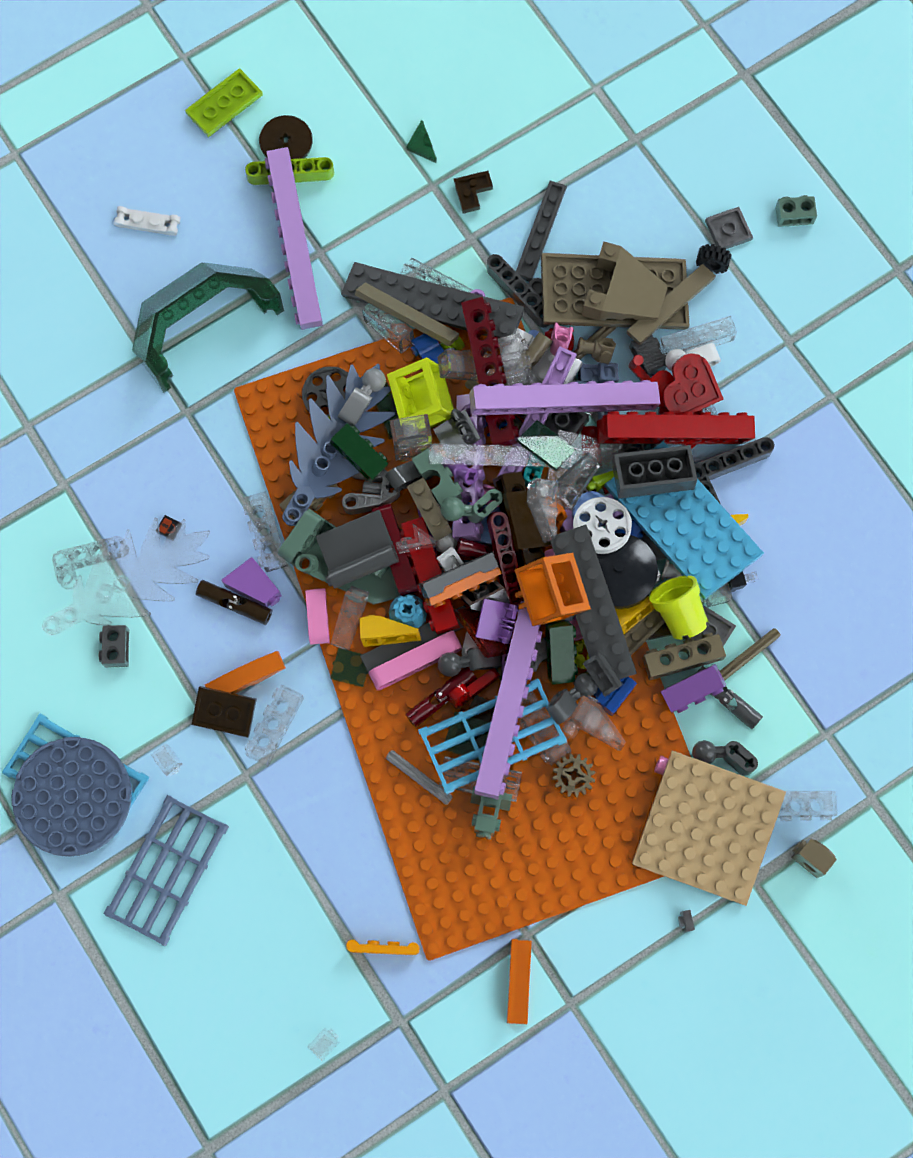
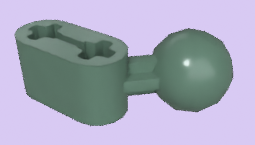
M496 489L489 490L474 505H465L457 497H448L441 503V515L448 521H457L462 516H467L471 522L479 523L501 504L503 497L501 492ZM491 499L492 502L489 503L480 513H478V510H480Z

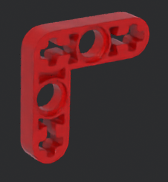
M492 668L468 687L464 684L457 686L449 694L450 703L455 709L460 708L500 677V674L495 668Z

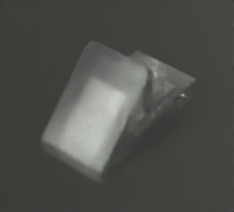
M414 524L415 539L405 537L396 542L399 554L438 547L433 537Z

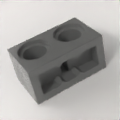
M126 625L102 626V632L99 633V641L102 643V650L99 651V662L105 668L129 667L130 629ZM113 633H118V638L110 641V636ZM111 653H118L116 659L109 660Z

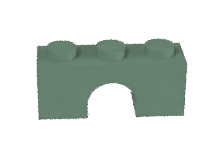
M432 447L412 458L413 464L422 478L426 479L433 475L441 478L439 485L431 490L440 507L443 500L448 497H457L462 500L461 492L463 490L458 482L454 483L451 477L453 474L448 466L444 468L441 461H443V458L438 450L434 452Z

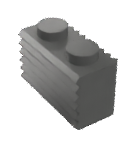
M651 335L640 346L634 340L631 341L629 348L633 356L641 355L643 357V364L640 367L649 377L654 376L660 370L666 369V355L662 354L659 349L660 344L656 337L654 338Z

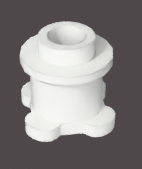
M667 560L661 580L682 576L675 566L669 564V560Z

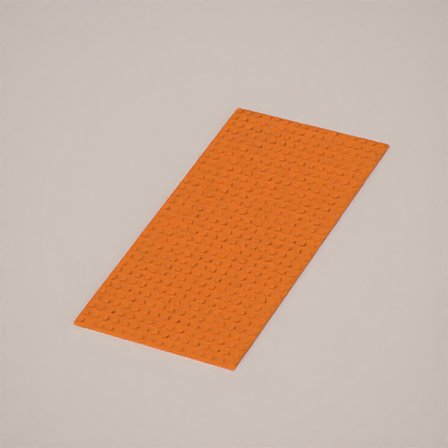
M512 298L500 300L503 302L515 304ZM520 321L518 328L525 331L523 323ZM447 326L458 332L459 337L465 344L462 350L455 351V355L451 359L448 358L450 365L443 368L454 409H456L457 395L470 393V390L465 386L466 381L469 378H473L478 382L468 332ZM415 328L238 386L234 389L284 540H286L295 527L289 526L283 521V512L279 506L282 501L297 489L293 483L289 467V461L292 460L300 471L295 443V423L299 422L316 442L310 413L307 411L302 398L303 385L308 376L323 367H338L349 372L350 366L354 365L361 378L367 370L380 364V370L385 374L386 378L384 387H389L387 374L420 360L418 356L415 357L410 347H412L411 340L424 334L423 332ZM481 335L480 340L486 339L487 336ZM499 341L498 355L503 353L508 342ZM491 351L486 352L483 357H489ZM501 366L502 373L505 372L507 377L511 370L509 371ZM420 369L403 377L407 379L411 376L423 372V369ZM490 369L487 375H493L495 369ZM516 371L517 378L523 376V374ZM338 373L331 375L332 381H339L341 375ZM315 378L312 383L315 386H319L323 383V380ZM391 391L382 401L366 411L395 412V416L359 434L385 440L384 443L373 449L377 453L381 452L387 458L388 466L385 468L387 472L394 467L412 461L413 457L432 447L434 452L438 450L440 455L448 458L433 430L438 426L415 434L400 425ZM311 394L307 397V401L310 398H312L314 402L317 400V396L314 394ZM328 407L321 408L326 415L329 414ZM515 414L516 417H518L522 422H524L523 418ZM486 427L484 428L486 443L483 448L485 453V462H483L485 479L483 484L494 487L493 479L498 476L512 445L495 449L492 445L491 437L487 436L490 432L489 428ZM540 432L537 441H544L561 447L548 436ZM553 454L555 458L562 459L560 454ZM455 456L450 458V460L455 462ZM531 462L534 467H540L538 462ZM545 462L540 481H544L562 500L559 490L561 481L572 471ZM434 475L426 480L430 490L439 485L441 478ZM350 477L337 483L338 488H342L341 492L336 493L330 499L327 498L323 502V506L314 512L335 527L372 513L366 512L350 515L345 512L342 504V499L346 494L363 493V484L369 481ZM579 487L577 492L579 494L582 493L583 488ZM390 488L389 493H393L394 488ZM408 488L400 491V497L392 502L391 506L399 530H403L402 523L417 519L419 516L417 505ZM349 501L347 503L348 507H353L356 505L355 501ZM565 504L564 509L572 510V507ZM449 521L448 523L450 528L452 527L453 521ZM403 541L405 548H408L407 541ZM436 550L437 557H439L441 553ZM459 555L461 560H473ZM411 558V559H409V560H410L411 566H413L414 563H413V560H412V558ZM305 559L302 562V568L306 569L309 567L310 561ZM294 567L305 602L306 590L323 588L326 590L330 643L320 644L427 960L437 959L664 877L663 875L632 864L663 776L654 772L659 757L663 756L669 759L671 750L689 757L691 755L674 712L671 713L661 693L664 689L661 678L649 681L642 659L646 651H649L647 642L631 655L637 674L629 677L637 684L613 716H610L594 704L595 696L587 698L581 696L576 700L578 706L566 721L559 724L567 739L566 743L560 746L555 745L528 757L525 761L521 760L510 765L508 776L504 775L503 783H506L504 793L512 794L510 810L499 809L497 818L501 820L499 832L495 831L494 837L491 836V840L485 837H476V833H474L475 827L471 826L473 814L478 815L479 810L478 804L470 803L473 786H476L477 780L454 789L455 791L450 793L453 798L446 805L386 759L387 754L391 750L395 751L443 788L429 752L419 734V729L426 726L428 728L458 715V712L467 711L474 697L458 709H455L450 701H448L415 728L405 713L436 689L442 688L451 677H446L439 672L437 662L384 689H376L360 656L381 645L363 646L360 639V618L367 615H375L390 619L389 608L394 599L372 604L342 589L330 587L328 583ZM512 572L506 576V581L510 583L514 579ZM417 576V577H415V578H416L417 584H419L420 581H419V578H418V576ZM419 591L412 593L425 602V598L423 595H420ZM459 597L451 599L454 610L465 605L473 620V624L455 632L463 648L467 629L472 625H478L481 612L471 609ZM430 612L427 613V619L424 624L428 623L429 620L432 619ZM476 631L472 633L474 637L476 636ZM485 639L483 648L499 647L502 661V647L505 643ZM584 647L583 653L580 654H583L585 660H587L588 652ZM460 650L459 652H457V653H455V654H457L459 657H461V656H462V650ZM547 661L539 664L537 671L533 672L532 679H527L526 685L530 684V681L538 678L548 702L561 690L567 689L569 692L574 688V682L552 685L548 680ZM502 667L495 668L500 677L477 694L478 696L488 701L498 696L502 680ZM577 667L578 674L575 675V679L578 677V675L584 673L587 669H581ZM490 669L472 672L478 679ZM538 689L529 692L527 699L523 698L521 706L526 707L542 700ZM436 696L430 702L432 705L440 704ZM543 707L522 718H518L517 725H520L519 731L550 718L546 707ZM462 721L427 736L430 746L433 747L454 738ZM552 725L519 739V742L524 751L558 736L555 726ZM516 744L513 755L519 753ZM449 748L435 754L438 765H442L463 754ZM570 754L574 758L580 754L581 760L588 758L586 764H593L590 771L596 772L595 775L591 776V778L595 779V782L589 783L592 786L591 790L585 788L586 794L583 795L579 792L577 798L574 793L567 797V791L561 794L562 788H555L558 781L552 780V777L557 775L553 772V769L559 768L556 765L557 761L563 763L562 757L565 756L569 759ZM473 759L442 774L448 784L480 770L481 763ZM573 763L565 765L563 769H569L573 766ZM580 765L581 771L587 775L584 767ZM573 771L572 774H569L572 776V780H575L576 777H579L576 775L575 771ZM561 777L562 782L568 786L566 779ZM585 783L576 784L574 789L582 787ZM483 807V814L494 816L495 808Z

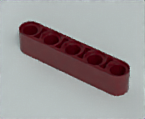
M388 503L373 508L372 512L380 510L399 558V562L390 567L400 596L419 591L391 504Z
M492 512L487 517V525L494 557L502 573L499 575L500 584L505 588L510 604L520 605L521 601H524L523 597L517 598L514 602L510 599L512 592H519L521 589L515 573V569L519 567L508 518L502 512ZM497 515L501 517V523L498 526L493 522L494 517ZM501 534L505 536V543L502 545L498 543V537ZM507 553L510 559L508 563L504 564L502 556ZM512 572L514 575V579L512 582L508 583L506 581V576L508 573Z

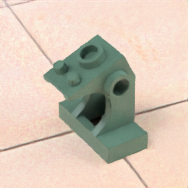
M473 786L470 803L478 804L479 810L478 815L473 814L471 826L475 827L474 833H476V837H485L491 840V836L494 837L495 831L499 832L501 820L497 819L499 809L510 810L512 794H500L497 800L476 795L474 791L475 786ZM483 807L495 808L494 816L483 814Z

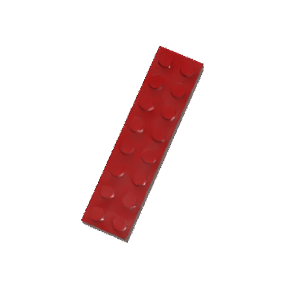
M611 411L597 421V444H660L663 441L666 444H744L755 439V416L748 415L746 412L736 413V415H730L729 412H721L718 415H711V412H702L700 415H693V412H683L682 415H675V412H664L663 415H657L656 412H645V415H638V412L632 411L623 415L619 414L618 411Z

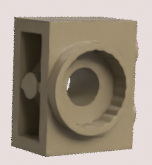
M812 838L806 841L802 840L792 850L794 855L791 858L816 878L824 876L837 860L832 851Z

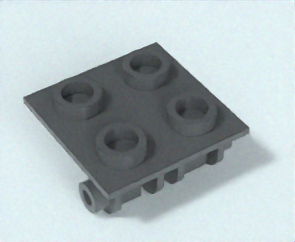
M453 409L451 411V418L433 429L449 459L481 439L465 409L463 411Z

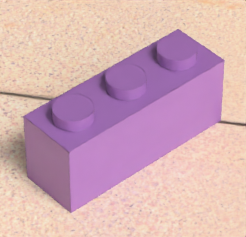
M714 664L663 689L661 693L671 713L676 710L678 713H681L688 709V704L694 702L697 705L706 700L705 696L711 693L715 696L723 692L722 688L726 686V683L717 665Z

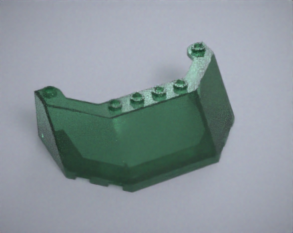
M201 262L142 302L132 352L163 393L171 389L168 378L174 376L168 368L166 358L162 354L166 329L228 287L245 289L264 314L267 310H273L276 315H279L284 311L280 292L269 278L251 268Z

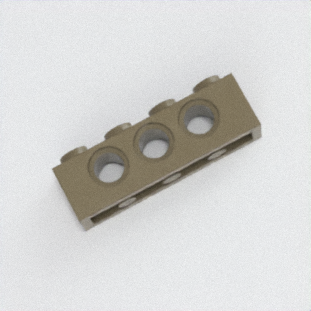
M708 633L699 640L691 638L683 641L684 644L676 646V643L665 646V649L660 651L657 649L646 651L642 659L649 681L724 660L726 654L720 635ZM697 647H704L707 650V653L700 654L697 650ZM679 652H686L688 654V659H681L679 657ZM667 657L670 664H662L660 658Z

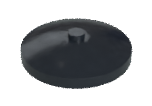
M615 533V535L623 537L625 533ZM630 535L628 541L620 549L607 554L596 553L615 609L636 606L651 594L657 581L658 565L653 551L644 541ZM606 539L599 541L601 547H608L610 545Z

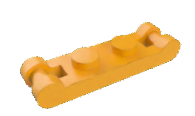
M349 940L346 944L347 950L352 953L417 955L420 951L419 945L415 942H411L408 946H400V942L388 941L387 945H379L380 941L368 940L367 944H359L356 940Z

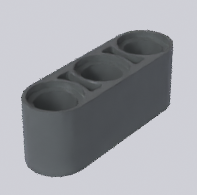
M413 461L394 467L385 475L396 492L407 489V486L422 479ZM433 476L427 477L425 481L432 478Z

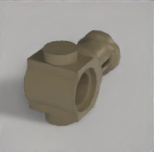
M580 337L576 353L591 354L597 362L609 364L616 343L611 338L600 337L593 342Z

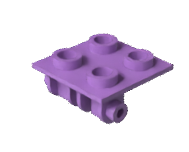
M484 599L475 637L510 644L512 632L515 628L514 623L516 624V614L519 611L518 605Z

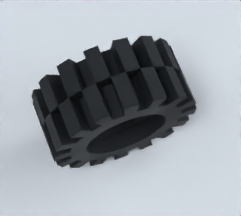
M709 244L702 245L698 251L696 265L701 266L703 264L712 273H724L729 268L731 253L725 247L720 248V245L717 247L715 244H711V246Z

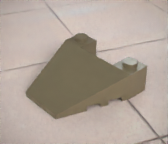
M603 241L596 268L613 272L607 294L588 290L582 316L599 321L633 318L634 320H658L668 285L622 246Z

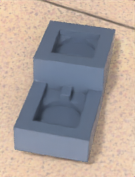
M583 364L578 371V381H595L597 383L607 381L618 382V364Z

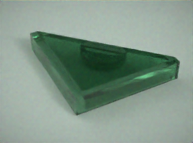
M421 120L407 144L406 150L436 163L437 157L427 134L424 121Z

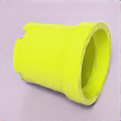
M679 576L667 580L657 586L649 596L654 609L660 612L675 639H683L682 636L688 635L689 638L694 637L707 627L706 622L708 623V619L699 596L700 588L694 576Z

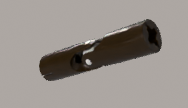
M201 580L196 589V596L230 609L263 625H267L271 618L272 609L208 581Z

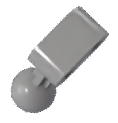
M371 368L363 374L362 388L356 387L338 414V418L350 426L357 424L372 400L371 393L380 391L386 384L385 374L381 370Z

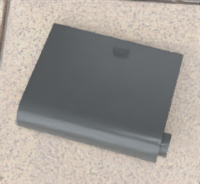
M376 510L316 536L329 569L326 581L330 587L333 586L335 589L399 562L380 510Z

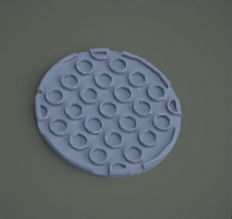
M65 737L41 746L26 759L16 775L11 802L17 826L28 841L45 852L58 856L72 857L91 853L114 838L128 816L132 791L128 772L122 761L113 751L95 740L81 737Z

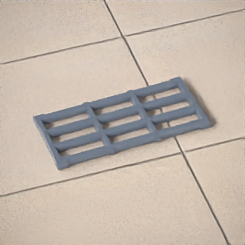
M168 795L148 835H145L144 838L146 839L130 869L125 872L126 876L110 906H107L103 913L106 917L115 919L154 939L162 946H166L169 942V936L185 906H188V900L204 870H207V864L220 839L229 828L227 824L218 822ZM174 803L183 808V811L164 844L155 839ZM190 813L201 817L182 853L172 848L188 816ZM209 821L217 825L218 828L202 859L198 861L190 857V854ZM153 842L163 848L145 880L135 874ZM171 851L179 855L180 858L164 888L153 884ZM187 860L198 866L180 898L170 892ZM134 878L144 884L126 918L123 919L114 913ZM153 888L161 892L143 928L132 924V921L149 889ZM169 896L177 900L178 904L159 938L149 931Z

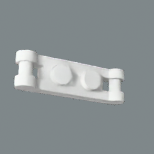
M118 206L116 211L117 217L114 219L113 224L121 228L176 236L178 232L177 225L180 224L181 217L174 214L164 215Z

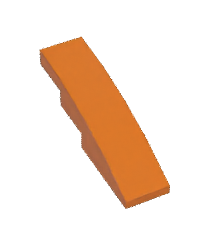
M275 651L205 684V687L236 694L250 685L254 686L286 669L279 651Z

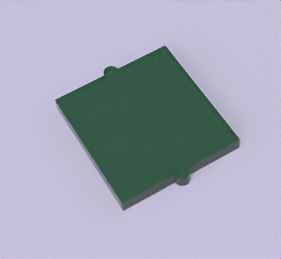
M338 648L336 659L332 663L334 667L330 679L364 687L366 675L369 673L360 657L363 654Z

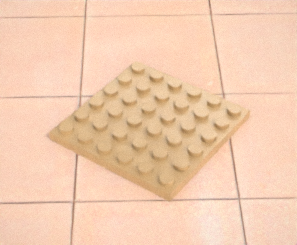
M671 750L632 864L747 906L786 791Z

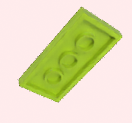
M239 68L185 109V112L209 138L263 96V92Z

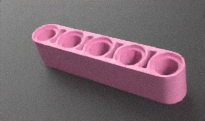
M450 631L375 667L368 673L376 689L381 690L437 663L439 658L447 652H459L462 650V646L455 632Z

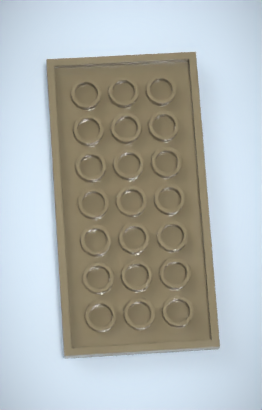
M541 254L543 324L554 325L556 322L558 325L630 328L638 320L633 318L599 321L582 316L588 290L607 294L613 272L596 268L599 255ZM635 257L668 285L665 296L687 278L686 259ZM688 303L659 329L688 330L690 327Z

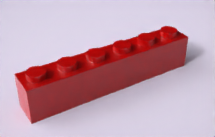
M423 517L402 523L403 530H400V535L403 541H407L408 548H405L408 559L412 558L414 565L411 566L414 577L418 576L421 583L441 574L442 571L436 559L437 556ZM417 584L420 595H423L419 585ZM451 598L444 600L445 604L434 608V605L427 606L426 601L423 602L426 613L430 612L432 618L429 620L431 630L436 631L438 635L460 628Z

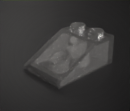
M583 695L571 715L569 723L621 751L626 741L602 706L598 704V700L588 695L585 697Z

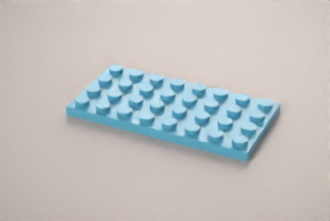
M663 441L653 449L669 448V446ZM613 477L605 483L604 487L618 502L625 506L632 519L682 576H694L697 579L700 588L699 595L703 600L764 554L698 479L694 490L618 499L615 478Z

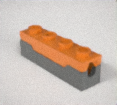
M492 552L461 564L418 585L427 606L434 605V608L445 604L444 600L450 597L452 600L463 595L462 592L465 590L471 592L480 588L479 584L485 581L487 584L496 581V576L502 573Z

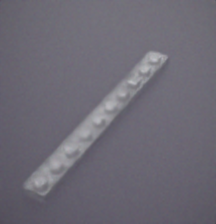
M430 444L429 463L613 469L612 461L614 454H618V449Z

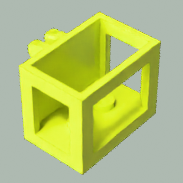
M426 357L387 374L402 427L418 434L443 424L451 418V411L454 407L442 366ZM423 369V372L411 376L407 379L403 377L410 373Z

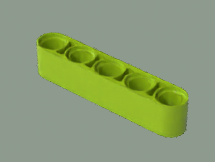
M328 157L291 159L295 182L326 181L334 176L333 162ZM265 161L250 162L246 165L245 172L250 184H269L268 175L271 174H269L270 169H266Z

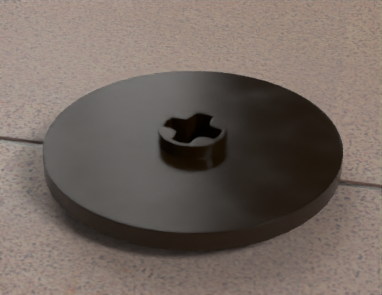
M290 115L278 116L268 121L262 128L259 136V145L266 158H268L267 151L288 147L291 159H303L309 154L313 144L312 132L309 126L300 118ZM284 138H288L287 143H284Z

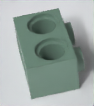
M802 195L796 198L786 196L778 199L775 206L778 227L811 225L815 223L817 218L815 196Z

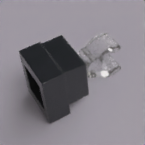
M743 571L725 584L727 593L743 589L747 583L756 582L755 580L759 579L757 571L745 575Z

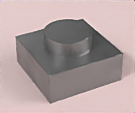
M691 910L680 912L681 916H678L680 928H684V932L695 930Z

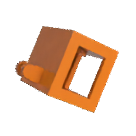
M573 553L543 557L515 569L521 591L515 593V597L524 598V602L518 605L519 610L527 608L532 627L562 621L591 609Z

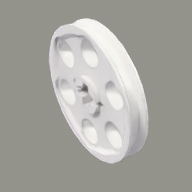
M596 497L584 502L578 508L573 520V529L587 525L589 532L592 534L591 539L596 553L607 554L625 545L631 534L632 521L628 510L620 502L608 497ZM597 504H604L606 509L599 512L595 509V506ZM620 511L624 516L622 519H615L613 513ZM581 514H588L590 520L583 522L579 519V516ZM599 522L602 524L606 523V529L603 527L599 528ZM623 529L626 534L623 537H618L615 535V531ZM606 539L610 545L608 547H601L599 541Z

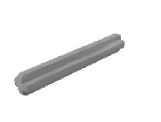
M391 750L387 754L386 759L444 804H449L453 798L450 793L446 795L442 787L395 751Z

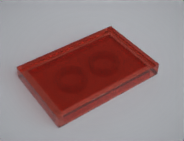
M470 607L456 611V617L485 658L508 654L510 644L475 637L480 611L473 610Z

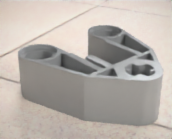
M384 469L371 483L364 482L363 493L346 494L342 499L343 508L350 515L372 512L373 508L396 501L400 497V491L396 492L393 490V493H389L390 488L393 487L385 477L387 471ZM361 473L352 476L354 479L368 481ZM349 501H355L356 505L353 507H348L347 503Z

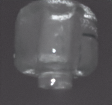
M567 719L560 724V728L566 739H574L580 730V725Z

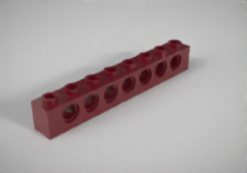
M483 296L461 302L479 384H485L486 386L505 385L508 381L505 372L502 373L501 369L504 363L501 354L498 355L497 351L500 345L498 338L494 337L493 333L496 327L494 320L490 319L489 313H492L490 303L486 302ZM483 316V320L477 323L476 319ZM487 334L486 339L480 340L481 335ZM491 351L489 357H483L486 352ZM490 369H495L493 375H487ZM515 414L486 415L491 442L495 449L518 444L517 437H520L518 427L514 426L513 419H516ZM507 422V426L504 429H499L501 423Z

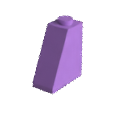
M253 557L249 558L221 580L226 588L266 607L277 604L282 596Z

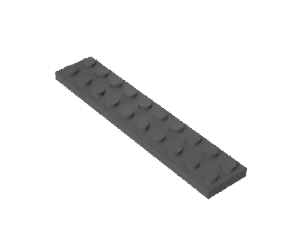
M354 262L341 292V295L345 298L370 304L355 295L356 289L366 282L441 324L466 331L467 327L461 302L482 297L481 295ZM483 296L485 301L491 305L492 313H489L490 319L494 320L496 330L493 331L494 337L512 343L523 316L524 307ZM483 316L478 317L476 319V322H481L483 320Z

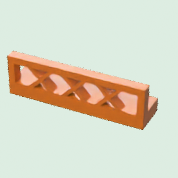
M511 940L507 1023H528L532 941Z

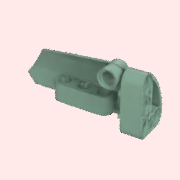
M308 509L286 538L277 554L298 570L327 583L326 576L329 569L316 536L336 527L311 509ZM305 559H309V567L303 569L302 562ZM390 566L338 587L372 604L382 603L400 596Z

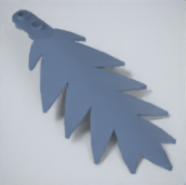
M377 364L372 368H377L380 370V364ZM354 365L350 366L347 375L345 399L330 376H326V395L330 419L312 398L308 400L316 442L299 422L295 423V443L300 471L293 461L290 460V474L297 490L282 516L283 521L289 526H296L314 498L329 497L342 490V488L327 486L337 484L360 473L330 444L331 438L347 424L338 418V414L356 387L361 389L363 386L362 377H359ZM390 386L371 393L372 400L355 425L360 433L395 416V412H366L386 397L391 391ZM360 435L364 440L368 439L374 447L385 441L382 438ZM302 500L304 504H299L297 501ZM289 515H293L295 520L290 519Z

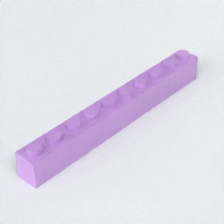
M286 147L267 151L268 158H264L266 169H270L271 175H268L269 185L274 188V192H271L272 201L277 203V209L274 212L276 221L280 220L281 224L278 227L279 237H283L284 244H281L282 253L287 255L288 260L284 261L286 272H290L291 276L288 279L289 289H293L294 296H291L292 305L297 307L298 312L294 314L296 325L300 324L301 330L323 326L289 149Z
M630 380L623 381L622 383H615L614 381L597 383L591 381L585 384H578V382L560 384L559 382H554L549 385H542L541 383L523 385L522 383H516L512 386H505L504 384H496L494 386L478 384L469 393L471 415L655 410L660 405L658 382H651L650 380L636 383Z
M527 608L518 611L474 790L476 795L497 800L499 795H503L506 783H503L504 775L508 776L511 765L507 762L509 756H513L515 744H512L513 737H517L520 725H517L518 717L522 718L525 707L521 706L523 698L527 699L529 687H526L527 679H532L534 669L530 667L532 661H536L538 650L535 649L536 642L540 643L543 632L539 631L540 625L532 627Z

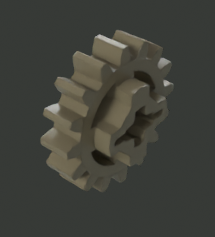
M570 754L569 759L563 756V763L557 761L556 765L559 768L553 769V772L557 775L553 776L552 780L558 781L555 788L561 787V794L567 791V797L574 793L577 798L579 792L585 795V788L591 790L592 786L589 783L595 782V779L591 778V776L595 775L596 772L590 771L593 764L587 765L588 758L581 760L580 754L576 758ZM573 763V766L569 769H563L565 765ZM580 765L584 767L587 775L581 771ZM573 771H575L576 775L579 776L576 777L575 780H572V776L569 775L572 774ZM561 777L566 779L568 786L562 782ZM585 783L582 787L574 789L576 784Z

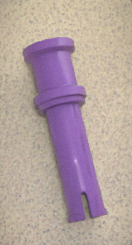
M442 456V465L444 468L446 466L449 467L454 478L462 479L468 485L473 484L477 480L478 471L475 468H468L462 462L456 463Z

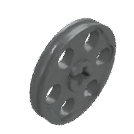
M323 367L308 376L302 389L303 402L308 412L309 402L307 397L311 394L317 396L315 403L320 409L328 407L326 395L327 375L330 378L335 373L341 375L339 381L333 382L345 399L343 389L346 387L347 371L338 367ZM315 378L323 380V383L319 386H315L312 382Z

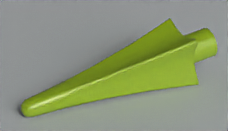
M613 470L593 476L590 483L586 485L588 491L595 489L598 492L603 488L605 483L614 477Z

